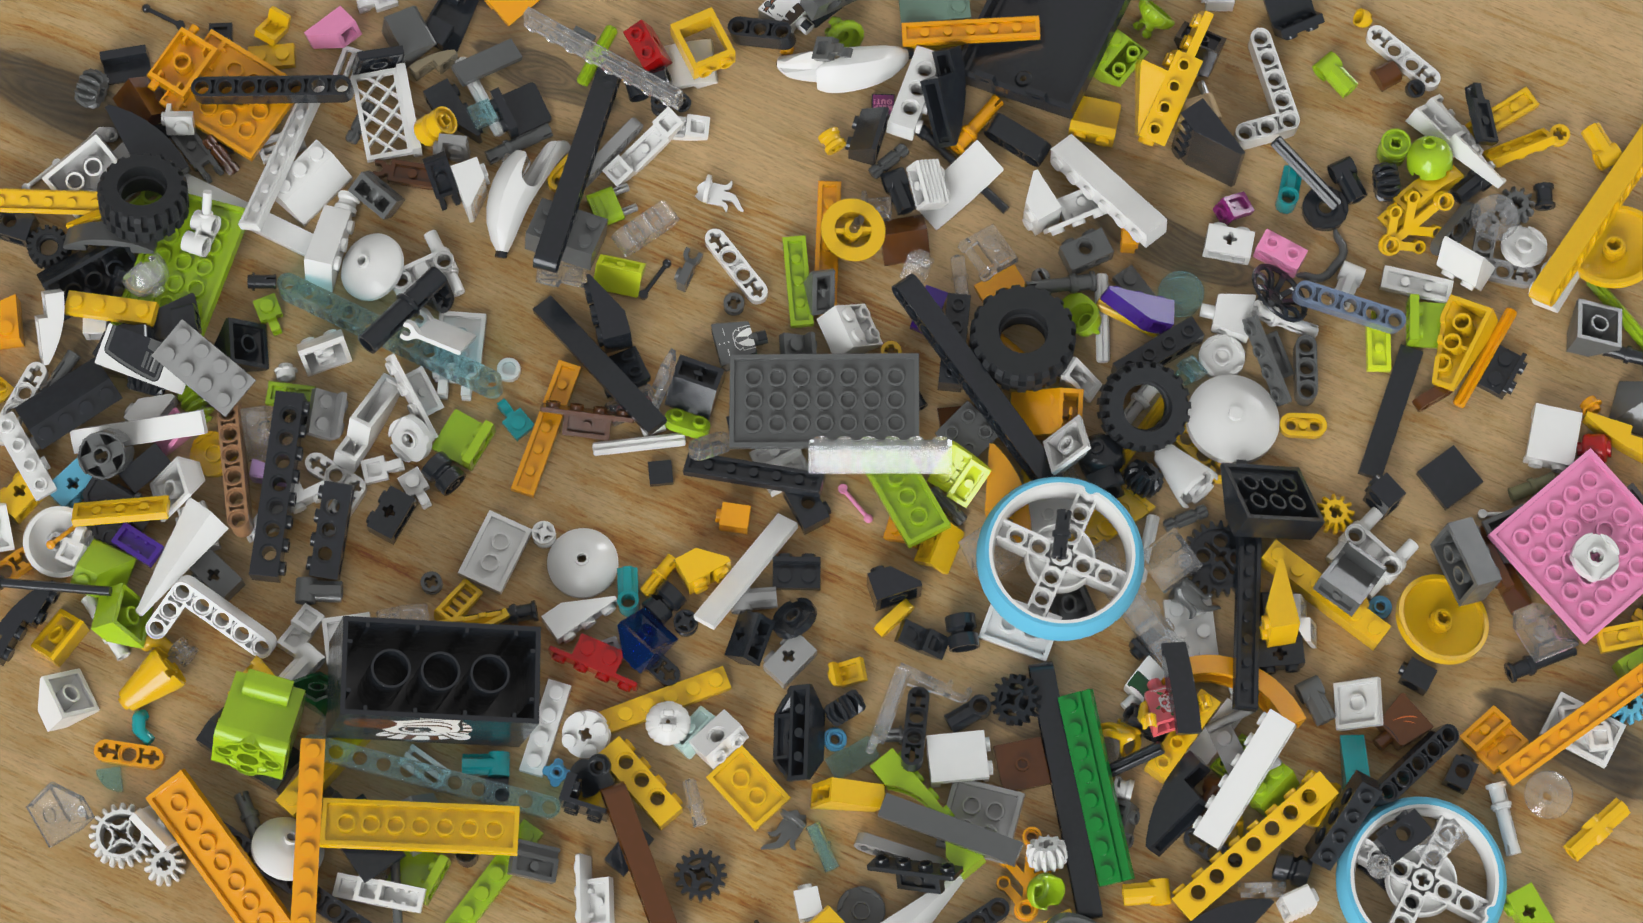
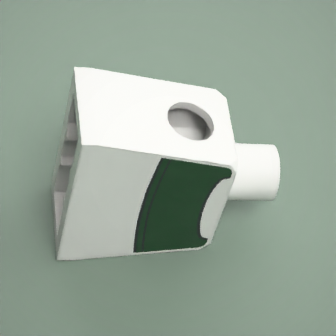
M1150 655L1146 657L1124 686V691L1129 695L1120 703L1124 710L1131 703L1140 705L1144 701V693L1149 691L1147 683L1151 679L1159 678L1162 680L1164 677V670Z

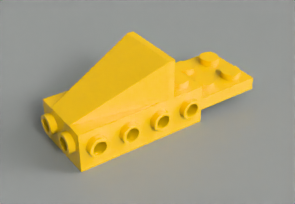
M1205 10L1193 15L1189 23L1192 29L1188 35H1184L1179 48H1182V51L1177 49L1172 50L1170 53L1167 52L1161 64L1164 68L1143 59L1136 61L1134 135L1139 137L1138 142L1152 147L1154 144L1165 146L1203 61L1196 58L1195 55L1214 16L1213 13Z

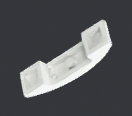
M669 106L652 121L653 125L621 156L617 155L602 170L617 187L626 183L649 164L684 125V122Z

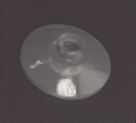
M1542 771L1529 779L1525 786L1524 797L1528 808L1535 815L1545 819H1554L1564 815L1571 807L1573 790L1569 781L1563 775L1554 771ZM1543 793H1549L1551 800H1545Z

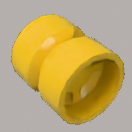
M440 106L414 123V133L422 144L433 146L434 141H438L439 133L453 134L457 130V119L450 109Z

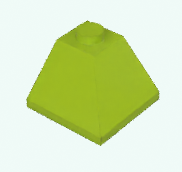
M93 539L76 565L70 583L113 586L124 583L127 586L137 559L127 552L98 539ZM86 594L91 597L99 598V595Z

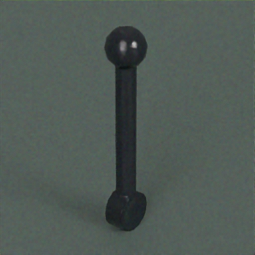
M148 4L142 6L144 13L154 14L176 25L178 30L181 27L185 28L184 21H176L152 9Z
M665 259L662 262L663 266L645 290L639 292V297L642 300L648 298L650 289L665 269L671 267L670 260Z

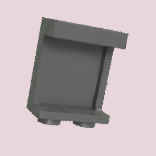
M1347 541L1333 562L1320 576L1313 589L1352 617L1383 576L1387 567L1381 564L1379 560L1367 554L1359 546L1351 541Z

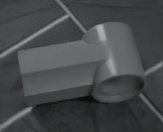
M312 577L296 578L295 603L300 605L305 603L314 605L316 602L342 603V581H321Z
M1317 675L1294 685L1297 697L1303 705H1306L1317 727L1336 718L1325 696V688Z

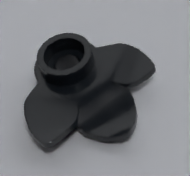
M595 754L590 759H580L570 769V772L578 775V779H582V795L584 798L594 796L600 789L614 785V779L610 773L611 761L604 754ZM599 761L603 764L602 770L598 768L597 764Z

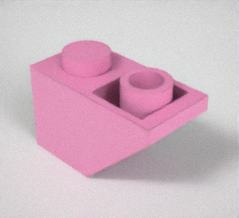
M341 6L304 32L313 49L345 48L362 35L356 21Z

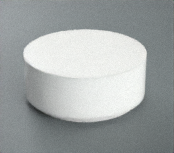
M514 358L502 359L497 365L499 378L504 382L516 381L521 374L518 361Z

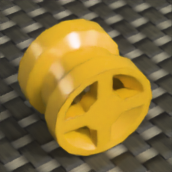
M838 127L829 128L818 137L819 142L824 144V150L827 155L837 153L846 146L845 139L839 135Z

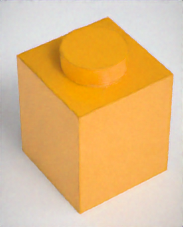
M723 502L722 509L717 508L715 523H719V531L748 535L751 506Z

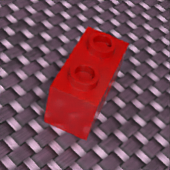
M642 19L623 32L641 65L648 72L662 66L668 67L673 63L652 26Z

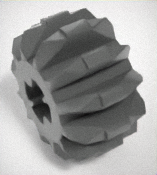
M91 68L85 70L79 76V81L76 83L77 86L74 90V98L77 103L86 108H98L101 102H104V98L107 95L109 78L102 71Z
M1515 186L1510 191L1504 189L1502 196H1498L1496 199L1498 205H1496L1495 211L1501 212L1498 216L1499 219L1506 218V225H1509L1511 221L1514 222L1515 226H1519L1520 221L1524 224L1527 223L1529 217L1533 216L1534 210L1532 208L1536 205L1534 201H1530L1532 193L1525 195L1524 188H1521L1518 192ZM1512 204H1513V206H1515V204L1518 205V206H1519V209L1517 208V206H1516V208H1513V207H1512Z

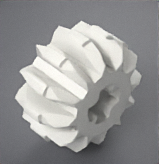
M1049 834L1046 837L1039 836L1038 839H1032L1026 849L1027 862L1029 867L1035 869V872L1041 870L1044 873L1047 871L1055 872L1056 869H1062L1063 865L1067 863L1068 853L1064 840H1059L1058 836L1050 837Z
M173 847L167 851L157 853L152 849L150 852L154 857L145 858V861L151 864L144 868L146 873H150L148 879L150 881L156 879L158 886H161L165 880L168 887L172 884V878L179 882L180 878L177 874H185L186 872L180 866H184L187 863L185 859H180L183 855L180 850L174 853L175 848ZM167 861L171 865L167 866L168 869L164 871L160 866H164L163 862Z

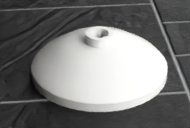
M380 233L369 234L357 240L347 251L341 266V280L346 291L362 301H373L387 295L396 286L403 272L404 256L401 247L393 238Z
M66 506L45 508L33 516L25 529L23 548L26 558L33 568L46 576L56 578L68 577L73 575L75 571L74 567L55 559L64 538L58 542L54 549H48L46 546L47 541L52 540L53 537H58L73 526L71 521L73 508ZM89 525V526H85V527H87L88 530L91 531L90 525ZM72 531L66 537L71 539L74 534V531ZM91 535V538L84 545L89 547L94 536Z
M589 528L573 529L561 535L551 546L547 558V569L553 584L561 592L574 598H590L604 592L616 578L619 566L618 554L610 539L601 532ZM585 556L586 561L579 562L578 557Z
M291 817L270 819L260 825L253 835L251 853L254 861L261 870L276 879L293 881L296 819ZM320 847L319 849V867L321 866L325 852L324 848Z

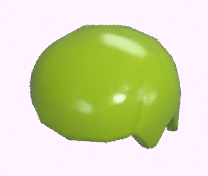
M1051 873L1038 874L1032 878L1027 887V898L1031 905L1038 909L1048 910L1047 907L1050 905H1059L1065 895L1063 880Z

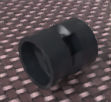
M443 451L430 458L421 470V473L430 482L436 481L435 487L444 496L454 492L466 478V474L459 467L452 466V460Z
M664 580L656 588V595L651 594L642 603L643 608L661 625H665L673 617V610L678 611L687 602L683 594L667 580Z
M961 612L945 617L946 632L950 633V636L947 638L950 652H968L980 647L978 633L974 632V629L977 628L975 613Z
M1280 848L1271 878L1281 882L1290 880L1291 885L1301 887L1308 881L1313 862L1306 856L1300 855L1295 857L1294 852Z

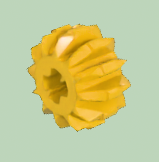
M1335 494L1331 495L1330 500L1326 496L1322 497V503H1317V506L1325 521L1323 524L1325 525L1324 533L1332 529V533L1336 535L1338 528L1345 532L1347 526L1353 523L1351 517L1355 515V511L1348 510L1352 503L1347 502L1344 504L1345 497L1341 496L1337 500ZM1333 511L1337 512L1336 518L1331 516Z

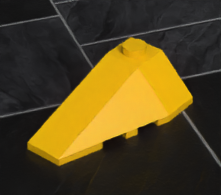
M1452 294L1450 295L1440 316L1441 325L1437 339L1438 348L1434 361L1432 384L1453 392L1455 391L1488 342L1498 322L1493 308Z

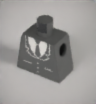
M748 321L711 324V332L721 368L725 369V372L730 370V355L757 354L756 346L768 343L766 331L761 330L752 333Z

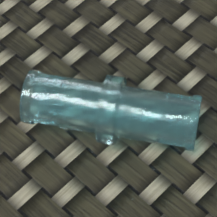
M817 822L806 827V830L815 847L813 851L818 854L825 869L824 871L827 873L838 868L839 864L832 852L831 841L827 840L820 825L821 823Z

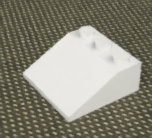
M95 132L42 175V179L51 190L97 191V185L100 182L102 173L104 171L107 172V167L112 163L116 164L119 158L101 136ZM135 193L129 195V196L125 199V201L128 200V199H129L131 196H133ZM72 214L76 219L79 218V217H81V216H84V215H74V214Z

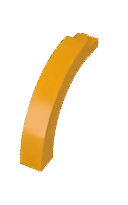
M1195 655L1189 657L1195 683H1215L1233 689L1232 657L1221 655ZM1259 669L1258 706L1266 713L1272 709L1295 723L1297 726L1295 729H1298L1307 719L1302 709L1285 687L1265 671ZM1165 677L1161 680L1163 686L1165 685Z

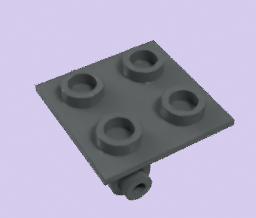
M968 400L935 432L947 446L953 440L976 457L989 446V443H992L998 437L983 415Z

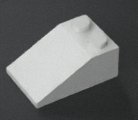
M341 329L328 330L320 337H308L303 339L300 344H297V350L308 377L352 362Z

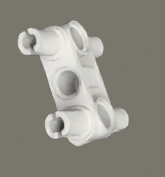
M436 230L424 234V238L432 253L404 265L399 280L406 279L408 282L404 286L396 285L393 291L396 296L399 293H404L433 266L445 275L454 297L464 294L465 289L458 276L459 268L449 248L444 247ZM443 260L450 261V264L446 267L439 266V263Z
M1372 507L1360 521H1354L1348 526L1346 531L1338 538V544L1325 557L1326 561L1331 564L1347 541H1351L1374 559L1379 560L1381 564L1394 566L1396 572L1389 573L1385 571L1367 596L1369 599H1372L1384 585H1390L1406 568L1407 560L1419 548L1417 543L1409 538L1396 552H1393L1374 536L1370 530L1383 517V514L1375 507ZM1356 533L1360 540L1352 541L1348 534Z

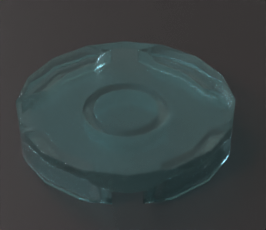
M1175 271L1162 279L1158 288V296L1175 300V317H1187L1194 314L1200 308L1204 300V287L1194 274L1187 271Z

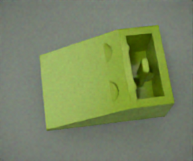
M1241 733L1238 739L1243 750H1245L1247 746L1244 745L1247 736ZM1219 756L1211 764L1210 769L1222 778L1225 774L1228 775ZM1284 763L1270 770L1248 805L1266 818L1267 815L1264 812L1275 803L1277 806L1281 805L1285 801L1283 796L1293 787L1297 789L1300 785L1294 771Z

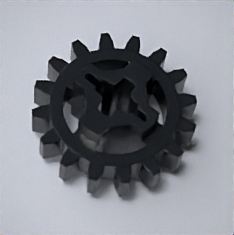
M1010 674L1009 678L1002 677L1003 684L996 683L997 692H991V695L995 697L991 705L996 706L993 714L1000 715L998 720L1006 722V725L1010 726L1014 724L1015 726H1022L1023 722L1031 723L1030 716L1037 717V713L1034 711L1035 708H1041L1037 700L1041 699L1042 695L1036 694L1039 686L1032 685L1034 680L1031 678L1026 679V675L1022 674L1018 676ZM1016 684H1020V685H1022L1024 688L1021 689V688H1019V687H1016L1015 685H1016ZM1011 711L1013 713H1016L1017 715L1012 716L1008 712Z
M702 848L699 849V854L696 855L693 850H690L689 858L684 855L681 856L684 863H677L676 868L680 872L674 873V877L680 879L676 882V887L683 886L681 894L689 893L690 901L696 896L699 903H702L705 896L711 901L712 893L719 896L720 891L718 887L725 888L726 886L721 879L727 878V873L721 872L726 868V865L718 864L721 857L718 855L713 858L711 850L706 855L703 853ZM701 860V863L697 865H690L694 861ZM711 864L716 868L717 876L710 872ZM701 870L705 871L706 878L702 877L700 880H697L695 873H700ZM684 874L691 878V887L687 885ZM704 886H712L707 890L700 891V889Z

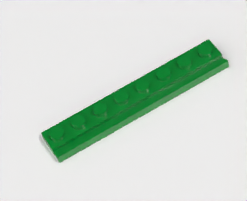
M1093 689L1058 697L1099 887L1135 879Z

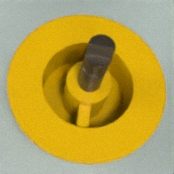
M843 199L831 205L825 212L821 222V235L825 245L834 256L847 261H862L875 255L881 248L885 239V224L880 213L871 204L860 199Z

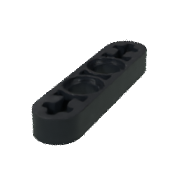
M920 686L914 687L909 691L906 707L901 766L910 772H915L922 767L930 696L928 690ZM917 696H921L920 707L916 706ZM920 715L923 720L915 723L910 720V717ZM911 735H917L921 740L917 743H911L907 738ZM910 751H915L914 762H909Z

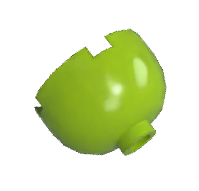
M1424 136L1411 144L1407 153V170L1412 176L1415 173L1420 176L1421 180H1437L1445 177L1446 172L1452 170V150L1442 138Z

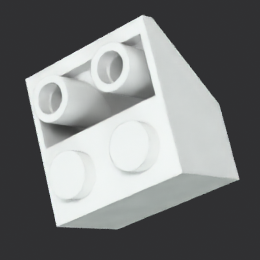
M865 304L835 305L817 318L832 354H864L883 345L879 331L876 329L870 316V311Z

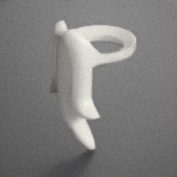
M708 174L706 181L697 186L698 193L695 197L699 201L721 206L725 212L728 210V205L723 201L732 202L740 212L744 211L737 197L730 192H726L732 188V181L727 185L713 183L712 175Z

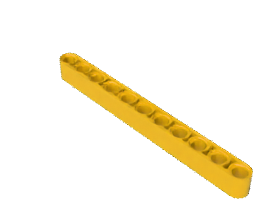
M1643 124L1532 284L1529 292L1530 298L1550 307L1556 303L1642 177Z

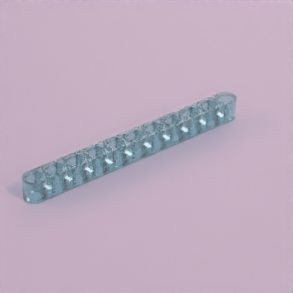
M284 273L277 280L279 293L284 301L357 336L366 329V325L372 324L380 316L292 273ZM287 286H293L291 289H285ZM308 295H313L310 299H304ZM327 305H334L330 309L325 308ZM349 314L354 315L351 318H345ZM402 327L382 346V348L487 398L496 399L503 394L504 387L499 372L462 354L457 355L418 338L409 341L400 338V335L403 331L411 333L408 328ZM409 343L415 344L413 347H405ZM429 353H435L433 357H426ZM449 363H456L453 367L446 366ZM472 372L477 373V374H476L475 376H473V377H468V376H467L469 373H472ZM491 382L497 383L493 387L487 386Z
M315 734L305 737L326 739L324 762L488 805L520 806L519 798L527 795L531 798L532 805L529 808L520 806V813L542 819H553L560 811V803L553 796ZM334 746H338L343 750V755L338 759H334L329 755V750ZM358 752L364 753L367 761L362 765L355 764L353 762L354 754ZM379 759H387L390 762L391 766L387 771H381L377 768L376 763ZM403 765L413 767L414 774L411 777H404L401 774L400 769ZM427 771H434L437 774L438 780L435 783L431 784L425 781L424 774ZM451 777L460 779L461 787L459 789L453 790L448 786V780ZM475 783L482 784L485 788V793L481 796L474 795L471 790L472 785ZM499 789L505 790L508 793V800L499 802L495 797V792ZM549 801L555 805V812L553 814H546L543 811L542 805L544 802Z

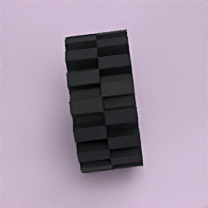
M45 225V229H42L41 226L38 227V232L36 233L33 230L31 233L32 238L28 237L27 239L29 243L26 244L28 254L34 264H37L41 269L42 267L45 269L69 257L68 254L71 255L72 250L63 248L66 234L61 228L58 229L54 225L52 228L49 225ZM47 240H53L58 244L57 251L52 255L41 253V245Z

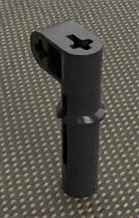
M433 266L430 267L404 293H399L396 296L397 300L358 336V341L368 352L375 354L403 327L406 320L418 317L420 310L425 305L439 313H446L452 307L454 294L447 278L439 269Z

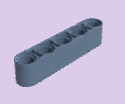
M1304 280L1299 282L1292 291L1293 301L1300 306L1388 334L1397 333L1406 323V316L1399 309L1311 281ZM1300 288H1305L1309 291L1308 298H1303L1299 295L1298 291ZM1321 296H1329L1332 300V304H1323V302L1321 301ZM1344 303H1351L1354 306V312H1347L1344 309ZM1371 309L1375 311L1376 319L1368 318L1366 310ZM1389 317L1397 318L1399 326H1392L1388 321Z

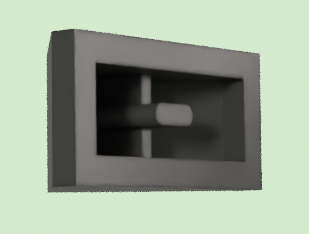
M835 270L812 271L803 283L810 313L814 316L824 314L835 305Z

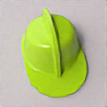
M1072 293L1062 299L1064 309L1068 308L1072 314V321L1076 325L1077 335L1088 337L1094 333L1100 334L1098 329L1102 323V318L1098 306L1083 293Z

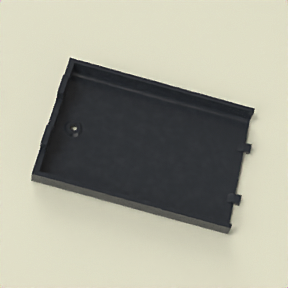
M987 0L978 19L1039 15L1040 40L965 44L962 49L966 85L1065 118H1073L1131 0ZM1026 77V80L1021 81V78Z

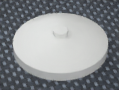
M1239 375L1213 377L1202 383L1189 400L1191 402V409H1188L1190 419L1189 423H1185L1188 435L1201 453L1216 462L1236 463L1238 459L1246 460V464L1252 463L1264 456L1277 438L1280 418L1276 403L1265 388L1249 378Z

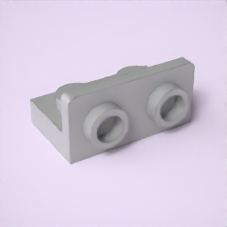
M439 133L438 141H434L433 155L444 151L446 157L451 161L463 162L464 160H469L471 151L467 136Z
M319 388L312 389L310 411L306 422V435L327 441L340 438L344 431V413L348 408L346 392L336 394Z

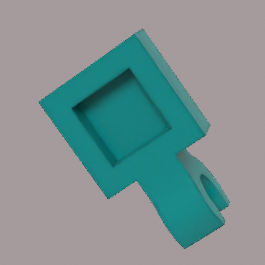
M504 398L497 403V408L506 417L502 421V425L516 441H519L533 429L535 424L521 408L514 411Z

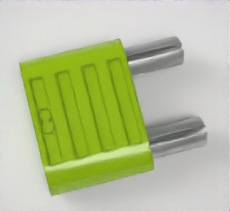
M627 183L615 188L609 186L585 196L592 214L608 219L607 226L624 220L626 215L638 211L636 203L621 208L616 197L630 190Z

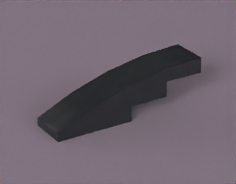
M1186 642L1161 643L1166 692L1169 691L1171 713L1174 714L1176 735L1200 734L1202 727L1199 705Z

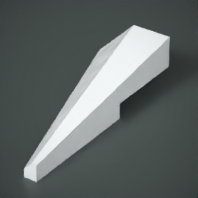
M1440 94L1431 97L1425 105L1416 108L1406 119L1405 122L1423 135L1436 136L1445 140L1456 159L1496 188H1500L1507 181L1494 170L1495 164L1492 161L1487 162L1482 156L1484 151L1482 147L1476 144L1475 138L1465 125H1461L1454 118L1455 112L1452 109L1447 110L1442 104L1444 98Z
M191 497L186 500L185 507L180 517H178L176 526L163 549L140 603L135 609V612L140 616H143L229 529L211 511Z
M959 876L954 881H945V891L942 894L926 893L881 923H933L965 880Z

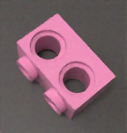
M1266 229L1255 249L1253 257L1265 264L1280 268L1290 277L1294 278L1305 260L1308 250Z

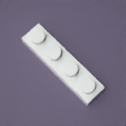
M548 679L539 706V724L530 734L519 768L520 772L543 778L542 770L547 766L572 689L571 685Z

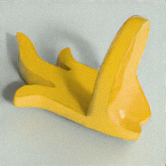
M1121 718L1117 719V723H1101L1103 737L1119 740L1122 757L1140 750V729L1124 723ZM1134 740L1132 751L1126 754L1124 751L1125 744Z

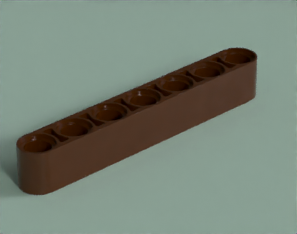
M624 781L600 789L604 805L648 923H677Z

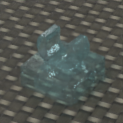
M488 98L467 107V112L477 130L498 121V117Z
M1191 355L1182 359L1176 365L1179 369L1175 375L1180 376L1184 374L1187 380L1183 384L1186 386L1202 379L1208 372Z

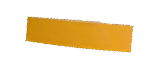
M989 443L988 467L992 471L987 477L986 518L1004 496L1022 485L1010 461L992 443ZM1029 504L1012 514L1009 519H1013V523L1032 531ZM1012 535L1013 542H1022L1021 537Z

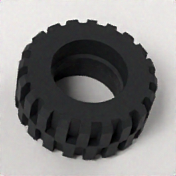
M135 153L130 154L128 158L122 157L117 160L116 164L112 163L107 167V172L104 171L102 173L100 182L97 185L99 212L103 224L107 225V229L111 233H116L117 237L123 240L128 238L130 242L137 243V241L150 243V240H163L164 236L167 235L169 237L174 234L175 228H181L184 220L188 217V208L190 206L186 177H184L183 171L178 166H175L174 162L169 159L165 161L163 156L157 154L156 156H151L150 153L137 155ZM139 191H152L162 195L158 201L148 205H134L125 201L129 195Z
M1134 362L1116 369L1115 373L1110 374L1106 378V384H1103L1099 390L1102 392L1101 396L1097 398V405H1099L1097 416L1102 421L1100 426L1103 431L1107 432L1110 438L1124 449L1137 452H1152L1164 449L1168 444H1173L1177 440L1176 437L1183 434L1185 431L1184 425L1189 423L1190 419L1188 409H1191V402H1188L1187 396L1190 394L1188 388H1184L1182 385L1184 382L1182 378L1174 374L1175 371L1171 368L1164 367L1163 364L1157 362ZM1141 384L1155 387L1160 392L1164 402V412L1161 420L1157 425L1149 429H1139L1132 426L1127 421L1123 410L1124 399L1128 391Z

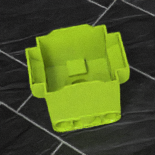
M250 668L248 673L236 671L221 717H219L215 728L211 760L230 765L244 775H265L283 780L289 756L301 724L306 697L305 690L294 687V681Z

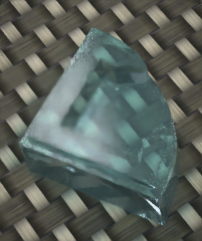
M120 766L96 770L98 779L106 788L116 792H123L122 770Z

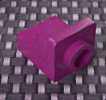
M1244 191L1223 197L1213 208L1219 222L1225 223L1227 226L1233 220L1250 216L1255 211Z

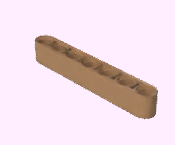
M240 399L228 414H234L231 418L226 419L218 410L216 412L227 522L237 537L245 538L252 533L254 523L242 402ZM232 435H236L234 439L228 440ZM238 456L235 461H230L233 457ZM235 478H240L238 482L232 483ZM238 499H243L239 504H234ZM245 520L242 525L236 526L239 521Z

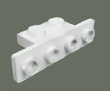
M1080 189L1057 199L1062 206L1060 215L1063 222L1046 228L1043 232L1044 234L1051 232L1052 236L1064 232V226L1072 223V226L1076 227L1086 223L1085 218L1093 215L1095 219L1105 215V213L1099 209L1092 199L1086 198Z
M395 354L389 355L385 358L387 362L385 367L391 376L394 375L398 383L396 384L398 392L402 397L405 396L409 403L407 408L410 414H414L417 418L421 419L428 429L434 433L436 439L438 435L428 416L443 409L444 406L423 366L405 374Z
M13 412L0 417V439L35 500L40 501L56 492L57 488L47 471L51 467L45 456L40 458L36 452L40 447L34 437L28 438Z
M581 853L575 854L574 872L576 874V886L574 893L577 908L575 911L576 922L615 923L613 877L592 879L591 856Z

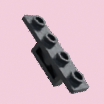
M885 854L877 855L867 864L868 871L896 874L897 889L942 894L945 891L944 880L954 881L964 872L963 866H957L953 863H933L931 860L917 861L911 860L908 857L894 858Z

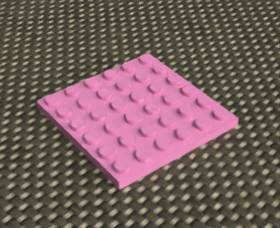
M1591 448L1487 536L1583 644H1586L1643 594V505ZM1585 534L1607 535L1619 548V567L1605 580L1589 582L1576 572L1570 561L1569 556L1573 545ZM1590 552L1591 559L1600 562L1598 559L1600 554L1598 552L1596 554Z

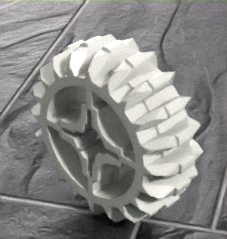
M120 803L119 810L112 804L110 807L112 812L109 813L106 809H102V813L105 816L103 818L95 816L99 824H91L90 826L92 830L96 831V833L89 834L90 839L96 840L90 844V847L97 849L94 855L96 857L102 856L100 861L103 864L109 861L111 868H114L117 862L120 869H124L125 862L130 867H134L133 860L136 859L139 863L143 862L140 855L143 853L145 856H149L150 853L146 850V847H154V844L142 832L139 842L133 838V832L136 828L130 819L121 825L112 824L116 819L129 818L135 812L134 804H130L127 810L125 803ZM106 829L112 834L108 849L104 845ZM114 830H116L119 833H125L130 842L126 839L119 838ZM125 846L133 848V850L124 854H114Z

